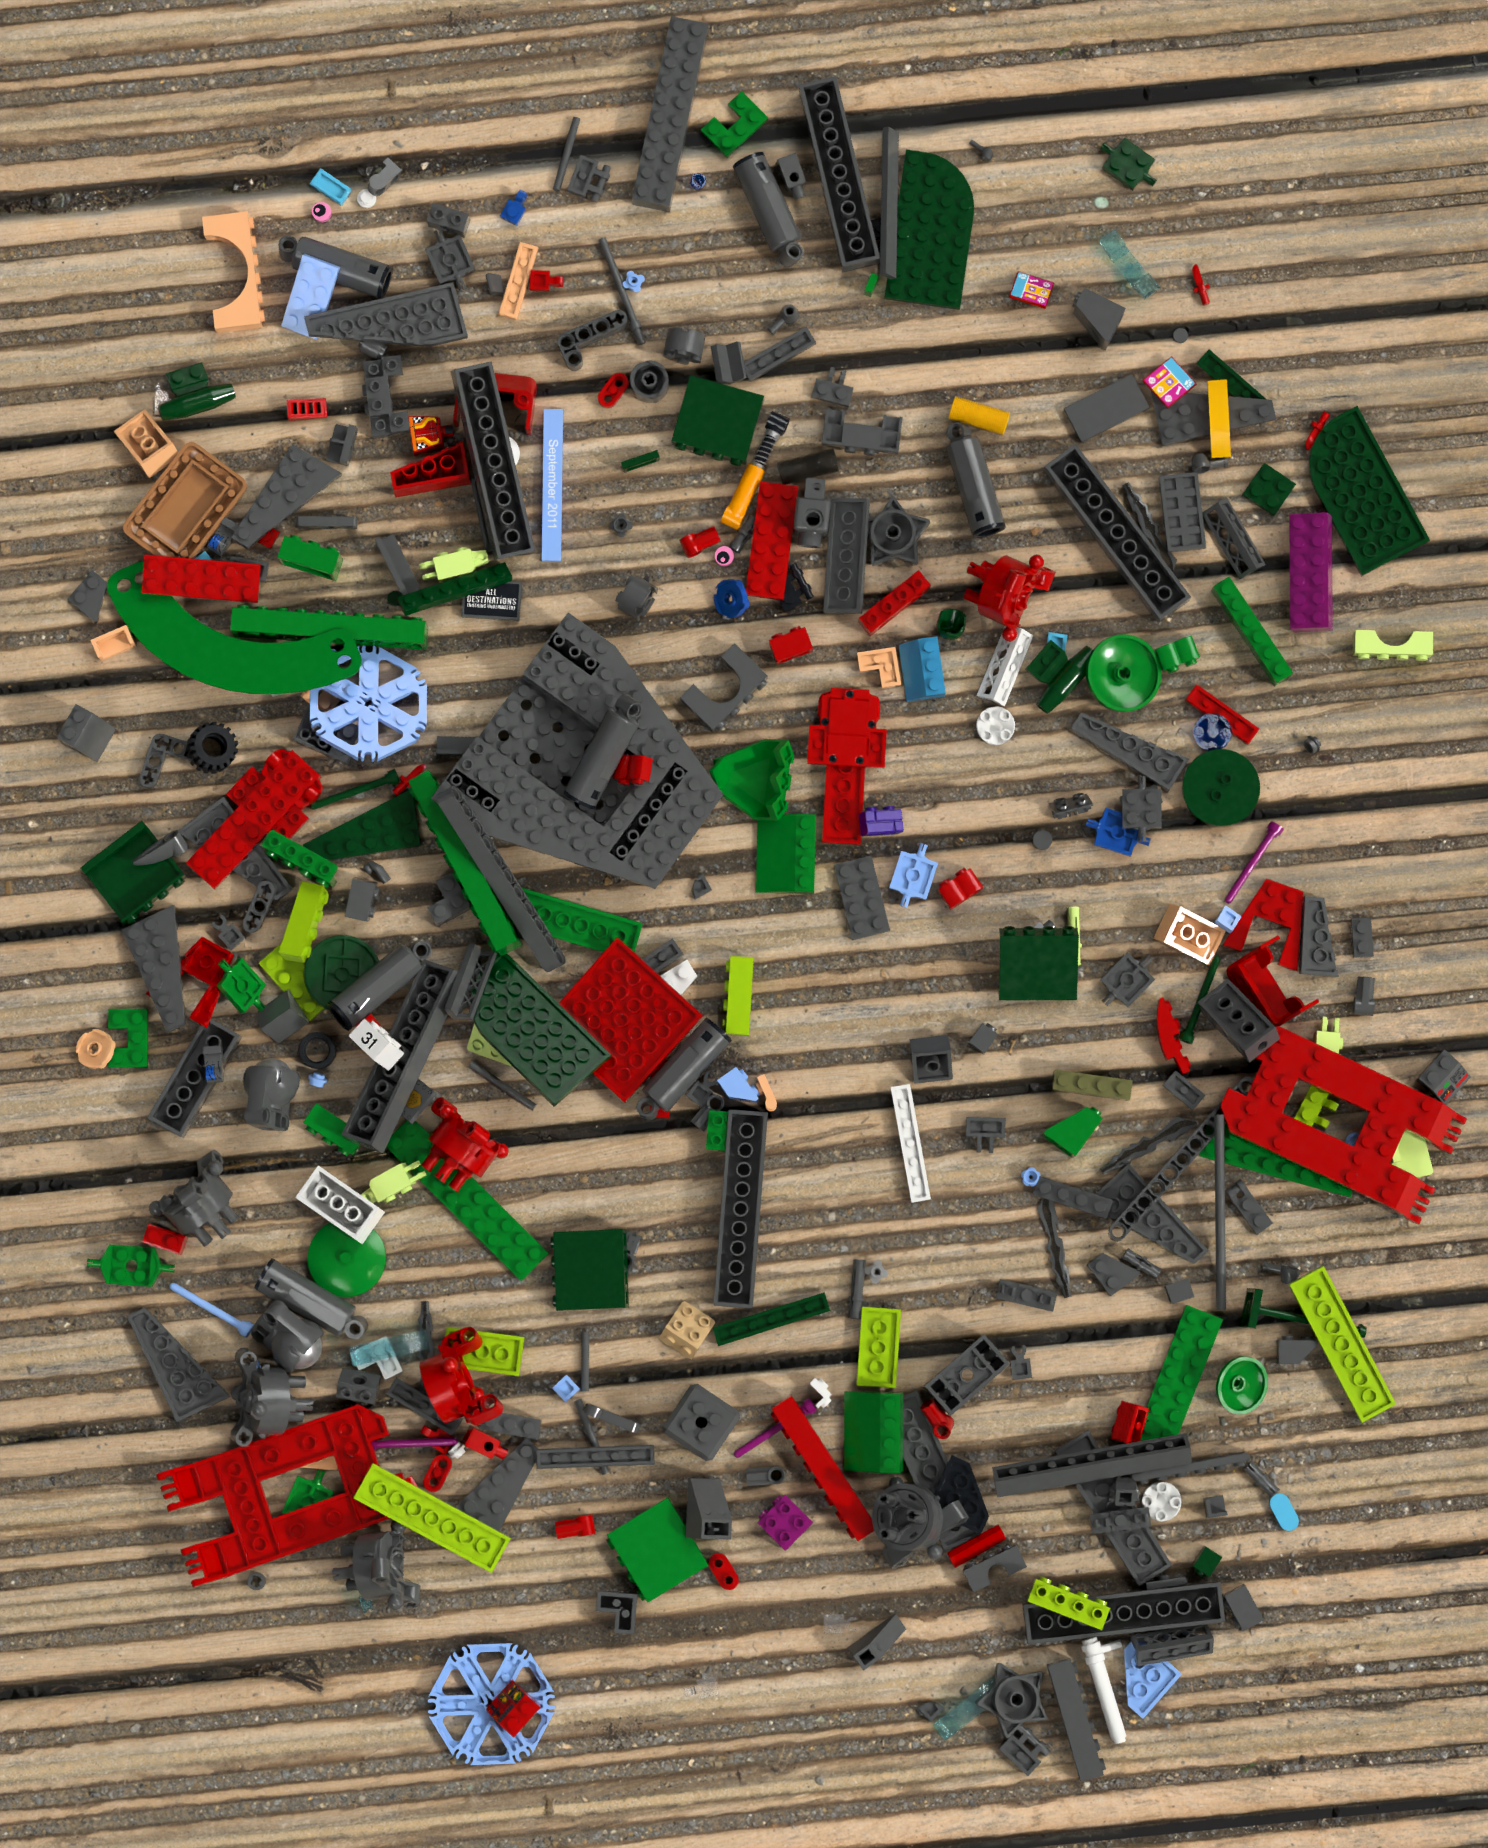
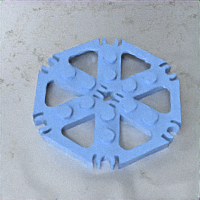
M363 646L360 653L362 664L359 669V686L344 679L328 686L310 690V723L312 728L315 726L321 728L316 731V736H319L320 740L357 761L358 754L360 753L361 761H364L365 755H370L371 762H374L375 754H377V761L419 740L420 735L415 731L420 730L424 732L427 725V684L424 685L425 679L421 681L416 680L420 676V671H417V668L380 647H378L379 653L376 654L375 646H373L371 653L366 652V647ZM343 655L338 659L337 664H342L351 658ZM381 660H387L403 670L402 676L378 687L379 662ZM323 689L346 703L327 712H321L318 709V692ZM413 693L419 696V713L416 716H411L391 705ZM371 700L372 705L366 707L365 702ZM358 720V743L356 745H350L333 734L334 731ZM378 721L399 732L403 737L387 746L379 745Z
M513 1643L467 1644L470 1653L463 1646L464 1655L460 1657L454 1652L453 1656L457 1660L456 1662L452 1659L451 1655L449 1656L429 1696L437 1697L436 1699L431 1698L428 1700L429 1703L433 1702L436 1704L434 1710H428L430 1714L437 1713L436 1716H429L452 1755H454L456 1749L460 1750L456 1754L457 1759L462 1753L467 1755L466 1764L470 1762L471 1757H473L471 1765L516 1764L513 1755L520 1762L519 1753L524 1751L527 1756H530V1751L526 1748L527 1746L532 1750V1753L534 1752L554 1712L546 1711L547 1709L552 1710L555 1708V1705L547 1703V1700L555 1698V1695H546V1692H554L531 1653H529L527 1659L524 1658L527 1654L526 1649L521 1655L516 1653L517 1644L513 1647L512 1651H510V1647ZM480 1652H502L504 1655V1660L492 1683L477 1661V1655ZM523 1667H529L540 1683L539 1691L527 1692L541 1705V1708L536 1712L541 1715V1722L531 1738H525L521 1731L515 1737H512L486 1710L488 1698L493 1701L512 1679L516 1680ZM453 1669L460 1671L473 1694L445 1695L443 1693L442 1687ZM474 1715L462 1739L455 1741L443 1723L444 1717ZM491 1725H493L507 1748V1752L504 1755L483 1756L479 1752V1748Z

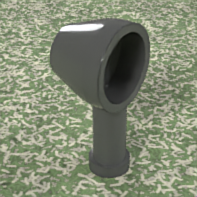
M791 304L785 305L780 311V318L767 328L768 331L774 335L785 323H795L799 318L798 309ZM790 309L793 311V314L788 315L786 311Z
M1203 453L1192 457V471L1198 472V474L1208 472L1212 468L1228 467L1226 457L1209 461Z
M1264 1261L1263 1271L1281 1274L1282 1283L1289 1284L1298 1279L1300 1275V1269L1279 1266Z

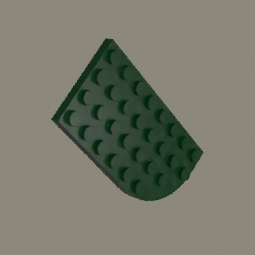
M906 149L897 208L896 279L887 278L884 299L960 310L974 216V199L971 188L961 171L951 162L938 155Z
M1358 406L1332 419L1318 434L1312 446L1309 459L1310 479L1324 509L1332 516V523L1362 577L1428 543L1430 539Z
M499 953L497 954L473 1021L484 1039L555 1107L610 1059L611 1054L508 954L503 956ZM482 971L478 973L475 982L482 977ZM476 988L471 992V997L476 994Z

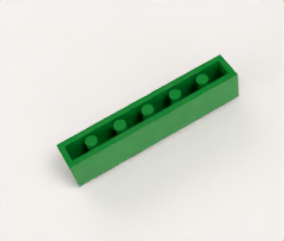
M1227 577L1213 586L1211 592L1274 687L1291 677L1293 674L1292 670L1231 578Z

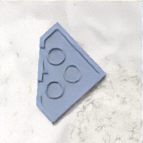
M1130 1641L1124 1648L1127 1705L1143 1719L1182 1674L1168 1661L1137 1666L1135 1663V1649ZM1145 1641L1138 1642L1139 1646L1148 1644Z

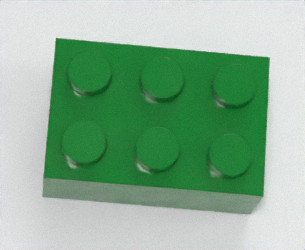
M290 535V537L284 536L277 557L281 565L333 581H337L343 563V558L338 549L330 546L323 548L319 546V543L311 540L308 543L303 542L300 537Z

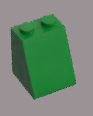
M1086 1107L1045 1130L1041 1136L1074 1158L1103 1119L1100 1116L1101 1112L1094 1107Z

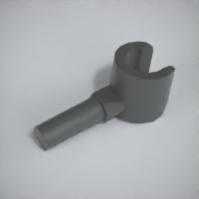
M974 140L970 141L969 144L982 152V159L986 161L991 160L993 156L991 148L983 147Z

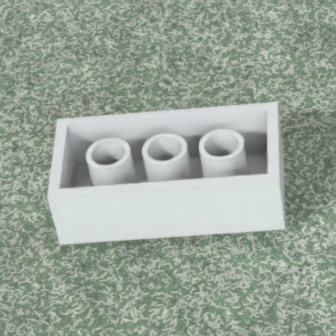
M317 1166L295 1197L361 1244L364 1243L385 1213L320 1166Z

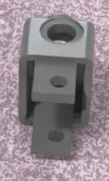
M806 478L804 498H796L793 530L798 535L797 545L800 547L820 548L821 537L828 535L831 498L824 501V479ZM814 517L819 520V523L816 526H810L807 524V520Z

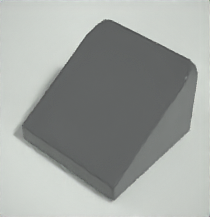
M487 273L485 276L490 295L504 294L505 289L501 276L499 274Z

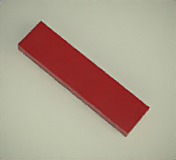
M1197 684L1185 699L1187 703L1247 745L1259 730L1257 726Z

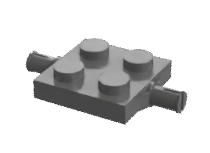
M438 229L439 234L435 230L434 233L438 242L434 246L425 249L440 285L456 281L459 291L462 290V287L466 289L463 277L476 270L461 235L445 239L442 229Z
M1138 776V788L1122 789L1123 829L1137 830L1138 842H1141V835H1143V842H1146L1147 830L1162 829L1161 789L1147 788L1146 776H1142V783L1141 776Z
M1127 952L1100 980L1110 992L1102 1002L1108 1006L1116 998L1128 1008L1155 980L1146 968L1154 960L1152 956L1147 954L1141 961H1138Z

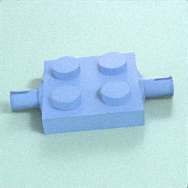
M920 843L917 854L901 851L889 887L903 895L900 906L903 907L905 902V908H908L911 897L927 899L938 865L937 862L931 861L924 856L928 845L925 844L923 851H921L923 843Z

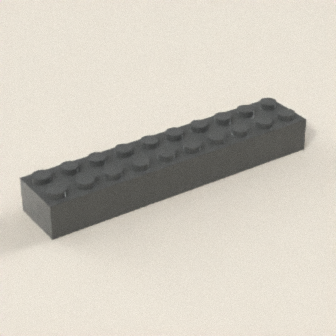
M671 16L632 196V204L635 206L670 212L709 32L708 23Z
M834 76L799 84V94L842 273L880 264V256L837 77Z
M492 361L454 369L450 372L494 560L534 552L535 547Z
M1076 444L1044 466V473L1158 624L1190 601L1191 596Z
M423 960L422 968L418 971L388 1034L401 1044L399 1049L404 1054L389 1071L375 1062L342 1132V1136L352 1143L380 1153L385 1151L448 1016L444 1008L458 972L455 969L428 960Z
M729 1109L714 1306L753 1309L768 1112Z
M1219 1581L1088 1596V1599L1095 1601L1096 1598L1106 1601V1606L1110 1607L1102 1630L1036 1604L1022 1603L1027 1644L1225 1622L1221 1582Z

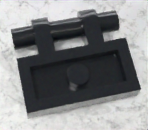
M796 563L789 566L793 573L787 575L784 601L779 600L784 612L802 604L799 596L804 594L807 600L814 597L810 584H807L803 577L802 569H799ZM796 579L801 588L795 590L791 581Z

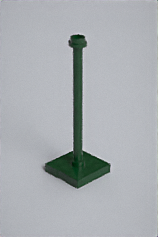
M1247 1288L1240 1327L1256 1329L1259 1314L1309 1324L1304 1315L1261 1307L1263 1290ZM1359 1324L1356 1328L1361 1338H1365L1367 1327Z

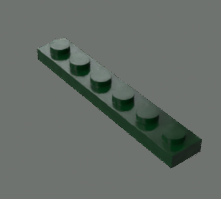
M504 562L397 597L398 603L404 615L407 616L511 582L512 574Z
M825 1292L713 1327V1332L718 1346L829 1312L830 1308Z

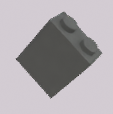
M1084 288L1082 293L1078 291L1073 301L1072 307L1075 308L1073 314L1098 345L1106 351L1126 308Z
M75 704L56 738L64 745L98 762L116 728L94 713Z

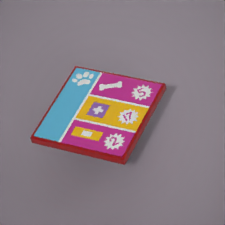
M1018 271L1009 298L1046 309L1054 283Z
M1172 356L1142 380L1167 408L1197 385Z

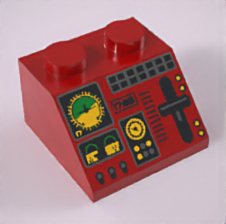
M512 1679L486 1710L512 1737H515L541 1708V1705Z

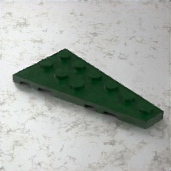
M408 790L303 844V847L329 861L420 847L421 842L414 798Z

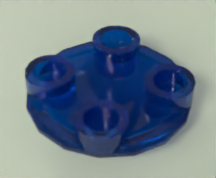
M1210 713L1198 719L1193 729V735L1200 747L1210 751L1226 747L1231 739L1232 730L1226 718L1216 713Z

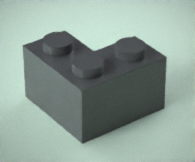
M452 873L436 881L444 899L427 908L439 927L471 910L469 907L471 905L463 896L462 888L456 882Z
M598 1590L596 1611L616 1613L614 1633L635 1634L638 1593Z

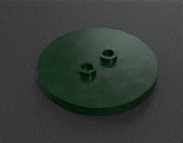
M1215 749L1201 754L1189 765L1183 777L1182 794L1187 808L1197 819L1211 826L1226 827L1241 822L1253 811L1260 795V781L1256 769L1243 755L1232 750Z
M337 935L326 938L311 950L310 957L306 959L303 970L305 987L311 998L318 1005L328 1010L327 1003L378 963L379 959L368 944L356 937Z

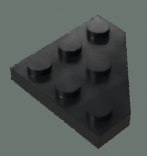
M951 1455L934 1495L940 1497L939 1503L942 1509L950 1503L959 1500L969 1517L961 1525L981 1534L989 1514L970 1463Z

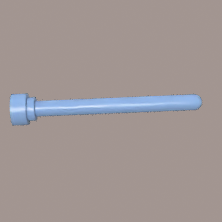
M170 1284L169 1287L172 1291L238 1328L237 1331L240 1332V1335L245 1338L250 1335L254 1326L253 1323L245 1322L244 1320L241 1322L178 1284Z

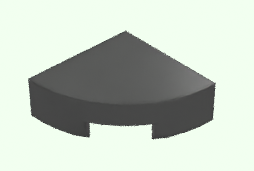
M703 873L696 878L693 884L695 900L712 891Z
M925 1702L916 1707L930 1722L944 1709L942 1705L935 1702Z

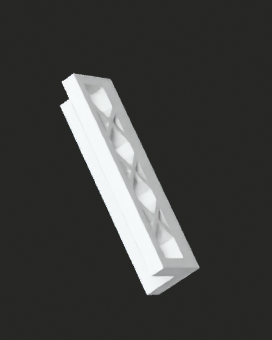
M1018 627L1016 629L1017 637L1011 642L1003 639L1001 634L977 693L978 697L992 700L1001 706H1005L1033 638V635ZM1006 649V655L1000 658L1001 652ZM999 667L998 674L993 676L994 669ZM992 684L990 694H985L987 687Z

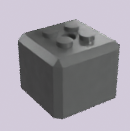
M694 1384L690 1385L664 1424L663 1429L664 1433L703 1460L709 1461L713 1460L739 1421L740 1414L734 1407L701 1385ZM702 1416L707 1419V1426L705 1428L697 1427L696 1419Z

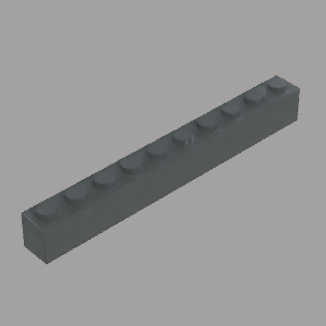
M1187 1433L996 1466L992 1467L998 1498L1191 1464L1192 1459Z

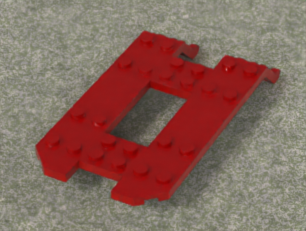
M1277 1026L1276 1030L1280 1039L1255 1058L1262 1063L1247 1095L1245 1096L1228 1088L1220 1104L1222 1114H1224L1229 1132L1393 1209L1405 1219L1419 1225L1422 1220L1421 1217L1410 1213V1210L1413 1207L1424 1213L1427 1208L1417 1204L1415 1200L1425 1205H1428L1430 1201L1419 1196V1190L1433 1195L1435 1188L1425 1184L1413 1174L1390 1164L1405 1129L1423 1137L1439 1150L1452 1154L1454 1148L1442 1142L1443 1137L1448 1138L1452 1142H1457L1458 1137L1448 1133L1447 1130L1458 1135L1462 1131L1450 1125V1122L1454 1120L1464 1125L1467 1118L1459 1115L1447 1105ZM1298 1079L1369 1112L1354 1146L1282 1113Z
M357 1404L285 1430L283 1434H274L251 1442L248 1446H240L193 1464L156 1474L159 1481L171 1476L174 1483L161 1486V1492L176 1487V1491L163 1495L165 1500L178 1495L180 1502L167 1505L168 1512L199 1504L223 1495L235 1531L220 1538L181 1549L182 1556H187L192 1552H197L198 1555L197 1559L186 1561V1567L197 1563L201 1564V1566L187 1570L188 1575L195 1574L201 1570L204 1573L203 1578L192 1580V1587L230 1577L391 1519L353 1498L371 1464L374 1463L380 1467L372 1442L390 1436L384 1416ZM334 1456L346 1492L273 1518L261 1481ZM402 1472L396 1474V1476L405 1480Z

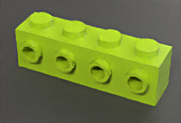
M305 881L301 882L279 950L283 959L305 964L306 959L310 957L311 944L317 936L316 928L318 922L322 920V910L329 898V894L323 885Z
M730 956V961H726V972H729V980H725L724 992H728V999H724L723 1011H727V1019H723L722 1030H725L727 1035L749 1037L754 957Z
M1040 1576V1579H1034L1026 1601L1094 1628L1103 1629L1110 1611V1607L1106 1606V1601L1098 1598L1092 1601L1088 1599V1594L1077 1591V1594L1069 1592L1070 1587L1060 1583L1058 1587L1051 1585L1052 1580Z

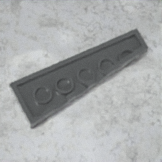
M1080 713L1070 728L1072 732L1140 775L1146 776L1148 780L1167 792L1189 760L1187 757L1168 749L1165 750L1152 742H1146L1139 739L1138 736L1125 733L1119 728L1107 725L1105 722L1084 713Z

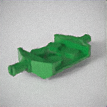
M109 1244L100 1260L87 1259V1262H93V1264L87 1263V1267H99L101 1269L106 1284L153 1287L160 1273L175 1272V1269H169L175 1268V1264L161 1263L155 1247ZM134 1260L137 1263V1269L131 1272L127 1269V1263Z

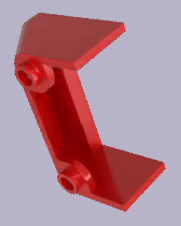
M494 373L499 394L514 396L515 406L520 410L528 411L525 429L527 435L531 436L537 392L535 380L526 376ZM456 398L453 422L455 427H459L460 411Z
M1279 936L1265 942L1227 967V976L1230 981L1275 1027L1285 1024L1319 1003V1000L1316 999L1305 1006L1301 999L1296 996L1286 999L1268 970L1267 965L1273 960L1272 952L1268 946L1279 940Z

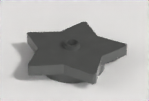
M892 496L883 511L868 521L867 538L872 542V566H877L894 558L917 565V540L929 526L930 520L907 514L897 499ZM893 532L898 533L896 537H891Z
M1002 1663L996 1664L993 1687L979 1698L975 1704L996 1716L1004 1738H1009L1024 1722L1048 1719L1039 1697L1043 1672L1019 1675Z

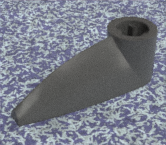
M174 830L139 854L132 862L134 865L154 864L172 856L183 854L189 846L180 832Z

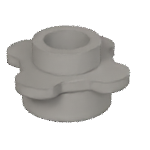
M879 1260L875 1261L871 1267H866L865 1273L871 1277V1281L874 1284L879 1283L881 1278L888 1276V1270L883 1268L882 1262Z

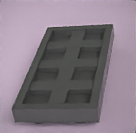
M1198 472L1159 476L1167 553L1206 549Z
M872 856L835 864L834 869L852 940L889 932L890 927Z

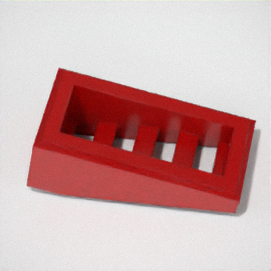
M326 398L286 400L289 421L328 418ZM310 404L313 405V413L311 414L309 411ZM317 404L321 406V413H317ZM301 405H305V414H302ZM293 406H297V414H294Z

